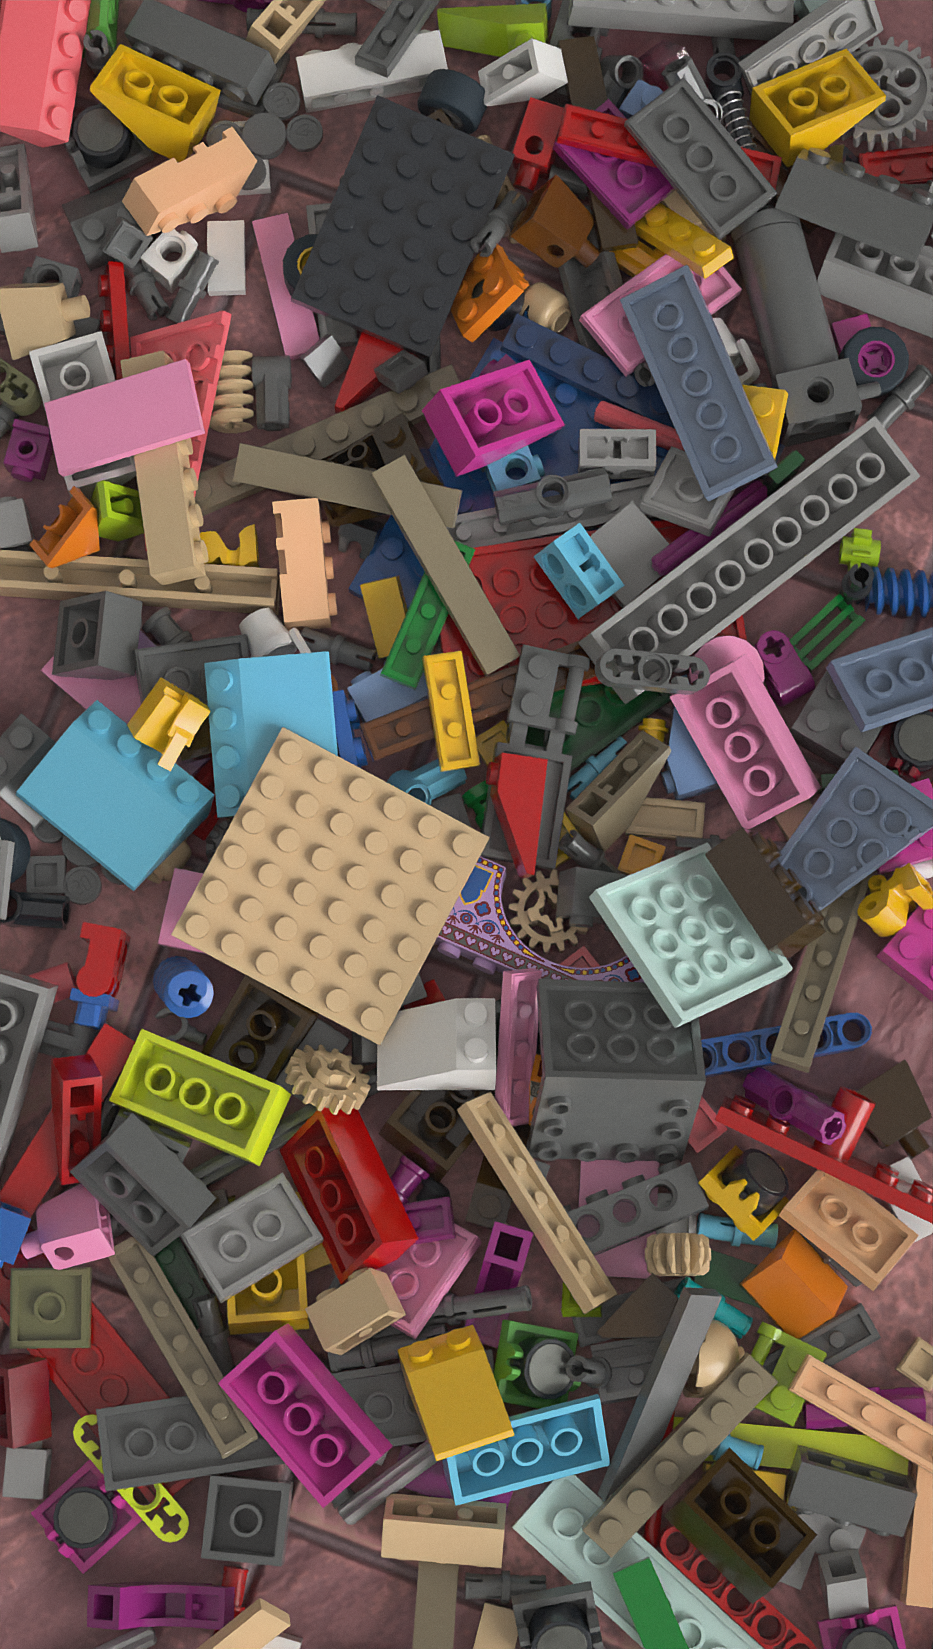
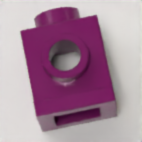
M14 419V428L3 464L15 479L32 482L33 478L44 481L53 452L50 429L46 426ZM23 447L33 448L30 454L23 455Z

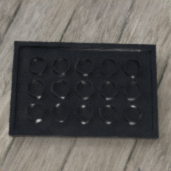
M377 95L293 292L291 302L429 360L473 257L474 251L471 248L470 242L487 222L488 218L486 216L494 207L515 154Z

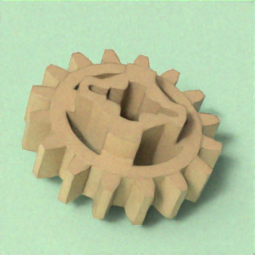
M552 870L550 878L546 879L541 871H537L536 882L534 883L524 878L522 880L525 888L524 892L514 889L512 894L519 902L509 904L508 911L517 914V917H514L509 922L510 927L520 926L521 930L518 932L517 937L520 940L528 937L530 939V950H533L537 944L543 945L544 954H548L550 946L556 945L559 953H563L564 942L566 941L575 947L578 944L575 933L578 932L586 935L588 928L571 926L564 933L563 918L556 917L554 927L548 915L541 916L540 913L544 912L545 897L552 909L557 908L558 895L554 894L551 889H558L559 879H557V870ZM536 892L537 903L534 907L524 911L528 898ZM539 926L547 930L549 937L536 933L530 927Z
M305 1045L303 1051L296 1049L285 1069V1073L288 1074L285 1082L294 1085L291 1091L293 1094H302L304 1096L303 1103H310L316 1106L318 1111H322L324 1107L329 1108L333 1115H337L339 1109L347 1115L351 1114L353 1108L359 1110L371 1088L367 1084L370 1077L361 1074L363 1070L362 1065H353L350 1063L352 1060L350 1055L345 1056L335 1048L332 1052H328L323 1045H319L317 1050H314L309 1045Z

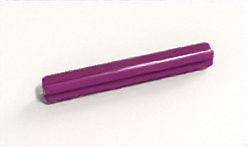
M754 480L731 497L710 537L689 529L652 557L651 566L653 570L657 571L660 576H666L766 500L768 497L766 485H763L759 480Z

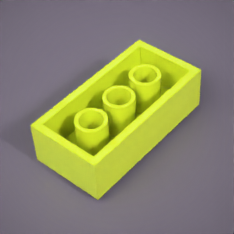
M141 1029L109 1101L120 1108H124L150 1121L260 1167L291 1094L275 1083Z

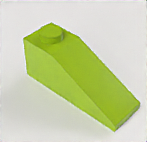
M546 3L437 9L438 27L443 46L502 57L530 39L546 44L549 41Z

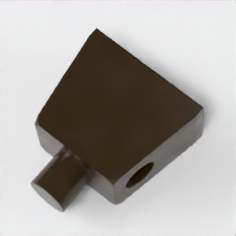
M905 1059L856 1091L876 1103L863 1131L878 1147L884 1149L898 1141L910 1160L930 1147L917 1127L932 1118Z

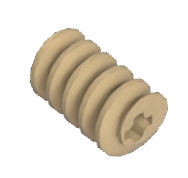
M242 350L224 351L209 425L211 429L223 433H241L253 428L251 424L243 422L244 419L254 416L253 410L243 408V405L253 403V396L243 394V391L253 388V382L242 378L252 375V367L242 365V363L252 360V353Z

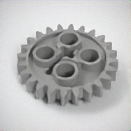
M877 36L874 38L873 46L868 47L864 43L860 46L859 51L856 52L854 50L851 52L866 72L869 70L879 71L876 74H869V76L884 92L886 99L841 136V140L844 141L852 135L854 147H858L864 140L867 141L868 151H872L875 143L881 142L882 149L887 151L889 141H894L901 148L902 137L907 136L912 141L916 140V128L926 132V119L933 120V68H931V57L927 56L921 59L920 47L909 52L908 40L903 41L899 47L894 46V37H890L886 45H881L880 39ZM905 82L913 84L909 87L899 86L901 83ZM890 112L897 114L896 116L891 118H886L882 116Z

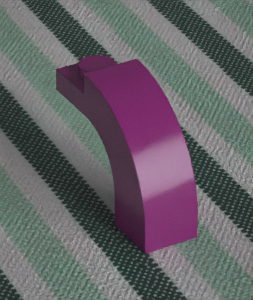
M494 1222L474 1294L518 1287L533 1232ZM510 1313L467 1319L465 1327L474 1325L481 1343L498 1348L502 1321L508 1320Z
M120 1582L88 1585L87 1627L122 1630L137 1627L174 1626L220 1630L234 1619L235 1587L197 1582Z

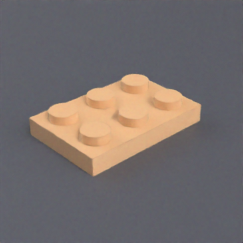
M817 1170L779 1214L783 1220L872 1291L877 1288L919 1236L864 1191L820 1170Z

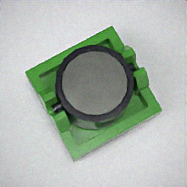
M503 1320L493 1374L503 1402L539 1409L567 1402L569 1391L573 1392L581 1386V1382L570 1380L566 1373V1368L576 1369V1366L567 1363L571 1357L575 1356L579 1334Z

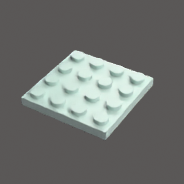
M708 842L600 887L589 896L675 1028L779 980L793 969L786 957L768 951L705 856L712 849Z

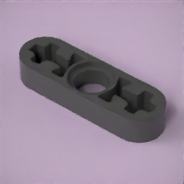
M614 648L601 655L595 664V674L598 680L606 686L691 695L703 689L710 677L707 664L702 659L693 656ZM614 658L616 659L617 666L630 667L634 664L633 660H636L633 671H621L616 677L613 676L611 669H606V664L613 661ZM652 661L660 666L662 676L658 682H651L645 678L643 674L645 662ZM691 667L692 674L698 675V679L693 681L691 685L688 678L682 676L672 678L671 684L669 683L672 672L681 673Z

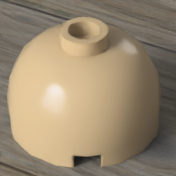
M712 1320L687 1379V1384H685L682 1391L685 1397L704 1398L724 1380L745 1354L744 1348L738 1346L732 1331L727 1325L718 1320Z

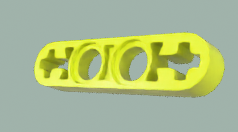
M86 1415L75 1424L73 1431L74 1440L104 1475L102 1456L100 1459H97L93 1454L100 1447L93 1440L85 1443L81 1438L85 1434L82 1426L86 1422L92 1426L97 1424V1415ZM161 1483L153 1484L156 1488V1498L149 1505H140L133 1498L134 1488L117 1490L162 1541L169 1543L177 1542L187 1533L189 1527L188 1515ZM163 1497L170 1502L169 1505L163 1507L166 1513L171 1517L177 1513L182 1518L178 1523L181 1531L177 1534L172 1531L166 1534L162 1532L160 1528L163 1526L164 1521L158 1514L154 1516L153 1520L146 1515V1512L158 1506Z

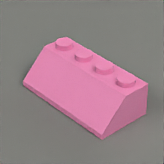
M747 654L710 673L707 685L698 692L691 695L674 694L670 696L672 703L742 827L749 830L809 799L821 788Z

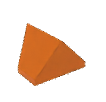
M75 486L69 491L72 494V498L67 505L60 504L58 506L60 514L52 525L43 526L47 530L39 541L33 539L30 543L31 548L45 565L52 569L100 551L97 509L82 491Z

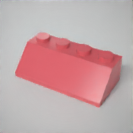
M2 0L0 10L1 132L41 148L68 143L84 48L83 39L86 35L91 0Z

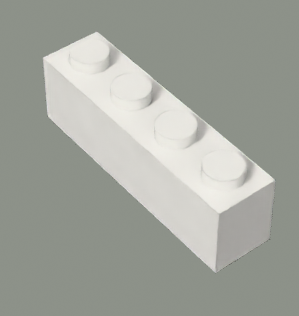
M420 30L388 78L355 65L354 56L362 46L357 43H348L339 49L325 52L322 50H311L303 56L296 57L306 113L376 100L377 95L389 98L420 92L431 72L437 69H448L440 30Z

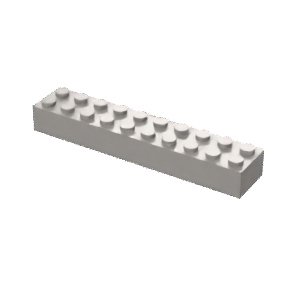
M874 416L591 632L579 644L594 664H596L597 659L601 655L614 648L690 656L917 480L920 475ZM613 658V661L606 664V669H611L613 676L616 677L621 671H633L636 660H633L634 664L630 667H619L616 664V659ZM648 661L643 666V674L647 680L656 682L661 678L662 670L657 663ZM612 687L625 704L645 691Z

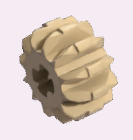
M697 1233L652 1234L647 1238L645 1262L647 1264V1272L650 1274L684 1277L704 1275L709 1271L711 1248L709 1247V1238L705 1235Z

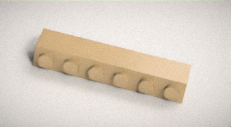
M164 351L121 360L122 376L126 378L174 363V361ZM191 438L134 455L150 576L162 585L206 576L204 563L208 562V551L205 542L200 538L199 527L203 526V515L200 506L195 504L194 491L198 490V481L194 469L190 468L189 455L193 454Z

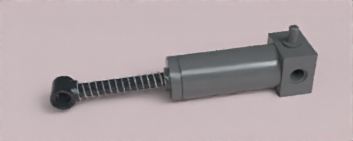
M719 52L708 60L704 83L712 98L722 107L723 119L721 123L725 125V129L740 147L755 150L756 144L752 142L754 135L750 134L751 126L747 124L749 118L745 117L746 109L742 106L744 100L740 99L745 94L741 82L742 71L738 64L740 59L734 54ZM726 74L731 79L722 81L717 79L715 75ZM768 202L733 229L730 234L772 381L771 388L783 389L788 393L779 443L789 447L852 432L862 409L861 400L880 396L881 387L877 381L857 386L849 358L839 360L799 217L776 209Z

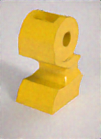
M255 524L245 527L239 533L240 546L237 550H229L216 531L200 533V538L205 542L208 551V562L204 564L260 568L258 536Z
M908 863L901 868H896L892 877L881 883L880 892H873L867 895L859 904L857 913L878 936L887 937L906 926L909 903L913 900L923 910L933 909V890L929 882Z

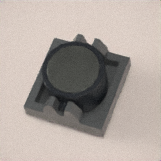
M102 102L87 107L80 114L72 118L68 143H63L65 150L90 193L155 160L151 149Z
M591 1581L511 1596L521 1649H604Z

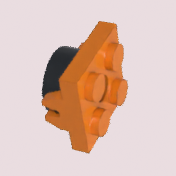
M498 244L490 256L482 257L480 253L476 255L473 262L468 266L450 309L462 336L472 343L486 329L497 332L512 324L516 314L520 313L524 305V290L530 285L523 278L525 276L524 272L508 259L503 247Z

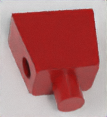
M530 97L513 150V154H515L513 167L517 169V173L512 186L516 189L533 193L538 177L549 178L551 167L554 165L558 155L554 151L553 146L558 138L563 107ZM534 151H539V152H540L539 154H536V155L530 154L531 152H534Z

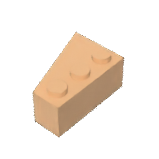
M233 127L223 131L222 140L208 148L204 142L194 146L193 151L195 154L179 163L173 157L133 179L122 203L146 236L160 231L168 233L183 223L189 221L196 223L206 215L215 212L225 213L234 207L237 203L236 197L257 163V159Z
M318 498L274 501L272 505L276 520V546L279 556V577L285 627L288 631L293 627L297 630H303L304 627H309L310 629L331 628L330 616L337 615L336 594L328 593L327 579H334L332 556L325 557L324 543H331L329 520L322 521Z

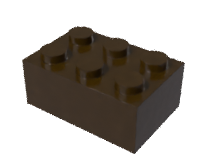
M742 827L705 854L768 951L790 958L826 932L820 923L824 919L822 912L811 899L807 902L799 892V889L803 887L801 881L792 869L788 868L786 870L779 862L778 858L782 854L770 837L764 838L759 831L753 833Z

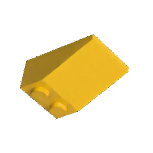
M122 44L118 46L90 86V92L148 148L169 159L174 157L178 163L192 155L194 152L193 147L200 143L213 123L221 92L220 89Z
M846 48L753 87L749 120L776 154L782 157L784 164L789 167L794 165L797 156L803 148L807 150L810 148L821 150L827 148L882 104L886 99V95Z
M474 1325L454 1329L448 1333L417 1341L397 1349L406 1387L436 1461L514 1436L511 1422Z

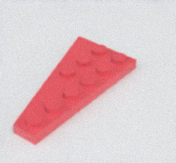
M224 310L130 337L131 358L164 351L174 362L186 359L190 363L205 434L191 438L193 454L189 455L190 468H193L196 473L197 481L199 479L232 315Z

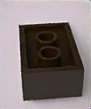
M245 975L201 1053L274 1083L320 1014Z
M412 1090L385 1122L378 1134L439 1183L474 1140L473 1135L468 1130L457 1109L464 1103L489 1092L495 1098V1090Z

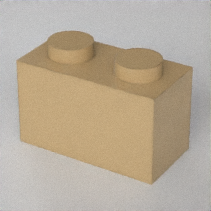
M372 1268L359 1269L348 1277L349 1281L339 1288L323 1291L316 1297L317 1302L305 1308L324 1351L343 1355L406 1315L387 1273Z

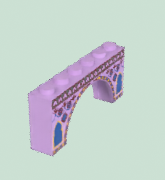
M481 856L434 943L438 945L437 950L440 953L454 959H458L461 955L473 960L472 965L475 968L491 975L495 971L503 974V971L535 968L542 971L541 979L644 982L627 955L608 965L592 968H575L548 961L531 951L515 935L503 911L501 897L503 885L507 877L506 867Z

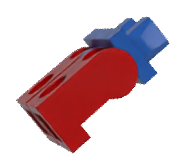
M83 922L80 938L89 944L85 965L77 974V986L79 989H71L70 1000L78 1004L74 1023L100 1030L103 1024L106 1023L108 1011H118L119 1000L115 999L120 990L131 937L119 928Z

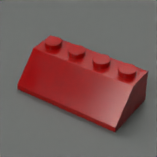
M326 1107L322 1111L316 1110L280 1149V1153L305 1208L323 1237L322 1245L341 1285L349 1281L348 1277L359 1269L372 1268L376 1270L397 1260L419 1239L358 1110L353 1108L351 1114L348 1115L341 1109H339L337 1115H333L330 1109Z

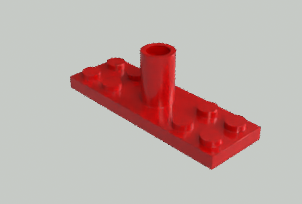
M840 1086L831 1107L845 1114L844 1121L847 1126L842 1138L835 1140L831 1145H827L791 1127V1124L787 1121L774 1118L770 1113L767 1116L755 1110L756 1104L743 1096L735 1094L733 1099L725 1096L715 1121L933 1224L932 1186L917 1179H914L912 1184L900 1179L898 1177L900 1172L889 1165L878 1162L875 1167L852 1156L876 1105L873 1100L854 1090Z

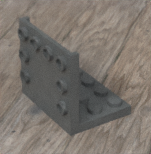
M538 979L537 1002L542 1077L527 1140V1150L531 1157L546 1161L579 1159L585 1162L595 1160H618L623 1163L657 1161L662 1164L675 1160L682 1162L706 1083L699 1017L675 1028L645 982Z

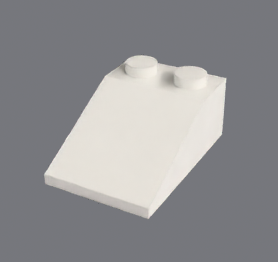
M455 998L398 1011L381 1045L377 1044V1090H495V998Z

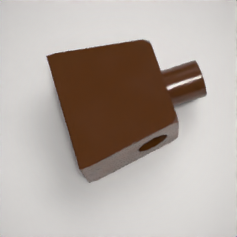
M554 175L533 193L510 235L518 243L556 268L562 266L572 257L587 268L600 254V250L587 239L595 223L594 216L557 175Z

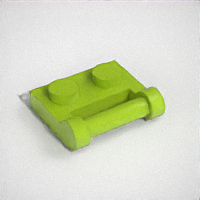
M761 1322L756 1332L759 1334V1338L751 1352V1356L763 1366L773 1343L783 1346L784 1349L772 1373L778 1383L754 1408L794 1427L806 1400L789 1391L788 1388L806 1354L824 1362L827 1353L770 1324Z

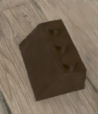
M730 1447L684 1492L664 1515L752 1604L777 1585L817 1536Z

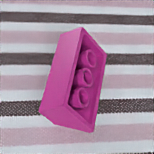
M289 1323L275 1330L218 1383L322 1508L327 1506L393 1447Z

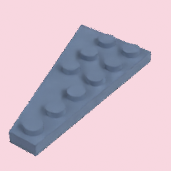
M855 746L781 850L782 856L778 860L786 870L788 868L792 869L803 885L799 889L801 895L807 902L811 899L821 911L933 828V800Z

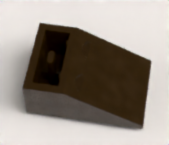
M403 412L325 460L376 471L405 455L419 481L445 486L423 435ZM320 500L332 527L386 515L385 513Z

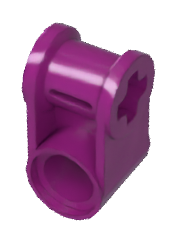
M775 630L765 632L760 636L754 648L758 651L763 661L764 681L774 701L780 707H784L813 691L816 687L814 679L806 665L800 660L789 638L784 633ZM766 647L770 649L776 647L778 653L776 656L773 653L766 655L764 649Z

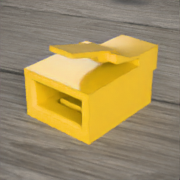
M160 677L127 726L135 739L162 753L157 764L171 771L184 746L190 747L196 732L211 711L199 698Z

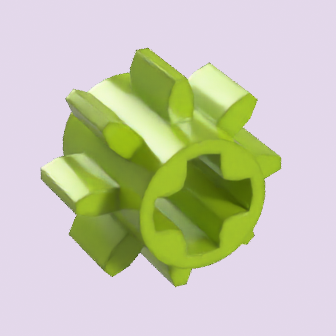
M854 528L851 537L843 536L841 539L839 564L847 565L848 571L855 564H858V568L861 563L868 564L871 568L878 566L881 541L872 539V530Z

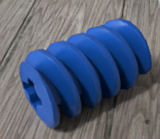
M872 567L874 578L870 593L865 597V612L870 603H873L876 614L881 615L885 604L890 607L892 616H896L899 607L904 606L907 617H911L915 607L920 608L922 618L927 617L930 608H933V571L927 580L925 572L918 569L912 579L910 571L903 568L897 578L894 568L888 567L883 577H881L879 567Z
M169 957L159 963L154 971V990L169 1010L177 1016L184 1018L197 1017L204 1013L211 1005L214 996L212 983L199 967L186 957Z

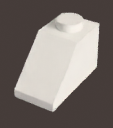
M530 39L478 71L480 85L485 89L484 105L487 106L528 101L530 97L541 99L568 83L561 49L535 39Z

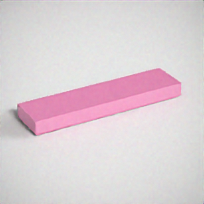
M288 213L252 221L284 352L285 355H290L292 361L300 359L299 357L317 343L320 338L313 311L291 302L292 296L285 285L283 259L288 247L295 240Z
M535 968L503 971L495 1099L512 1126L529 1124V1083L537 1051L539 1021L537 984L538 979L542 977V971Z

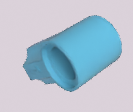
M436 759L412 772L409 770L396 771L390 776L387 783L406 793L412 790L409 795L431 805L432 800L465 784L467 776L464 769L440 772L439 761Z

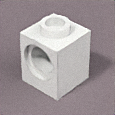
M175 229L168 233L162 232L140 259L146 272H151L158 283L173 293L178 287L180 279H185L197 255L198 243L184 230L180 233ZM171 252L182 254L178 260L173 262L164 259Z

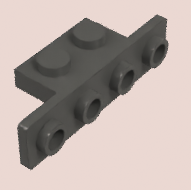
M603 251L587 268L572 257L558 269L580 345L611 359L579 319L583 313L623 285L614 252Z

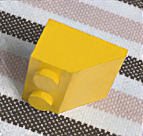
M305 1254L300 1255L227 1299L230 1335L274 1332L288 1323L294 1330L309 1329V1317L305 1310L308 1307Z

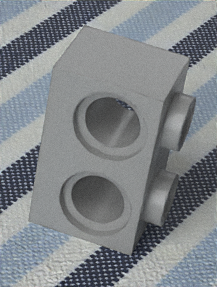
M580 429L578 438V473L605 468L609 479L636 480L654 476L656 469V429Z

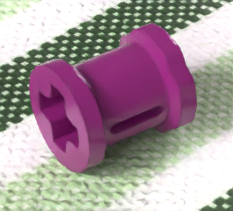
M402 1155L399 1158L400 1165L390 1179L402 1204L410 1203L408 1198L421 1180L428 1179L430 1175Z

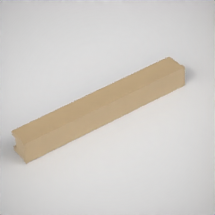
M0 550V596L67 600L109 591L142 601V606L253 613L259 609L270 608L276 615H279L281 587L278 570L273 568L204 564L206 576L162 585L150 576L148 560L84 556L52 569L45 565L36 552Z

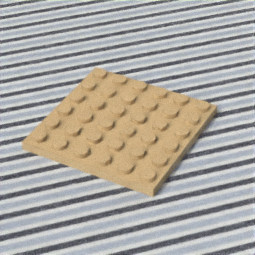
M282 727L171 935L366 1039L381 1045L490 837Z

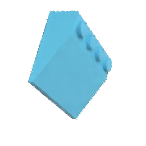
M329 652L240 658L204 663L208 708L211 711L209 713L217 818H231L235 816L282 727L338 756Z
M98 700L68 727L16 791V796L133 891L209 816L215 795L176 763L171 771L159 766L157 763L162 753L135 739L127 724Z

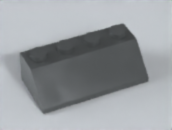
M803 148L796 158L775 208L915 263L933 225V194L919 188L911 191L901 187L897 179L887 175H879L878 178L865 173L866 169L857 163L845 161L842 164L830 159L831 155L824 150L818 148L807 150Z

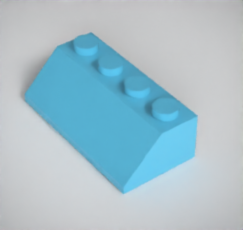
M598 1394L510 1416L509 1420L514 1436L442 1459L445 1479L455 1506L609 1466L610 1459L600 1397Z

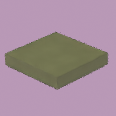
M76 1267L61 1270L54 1268H11L9 1349L91 1348L92 1268Z

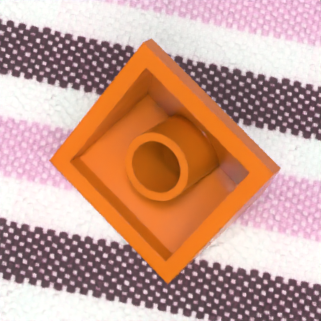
M793 1229L740 1283L742 1288L783 1332L797 1339L802 1338L833 1318L848 1288L845 1282L828 1264L823 1262L824 1259L796 1229Z

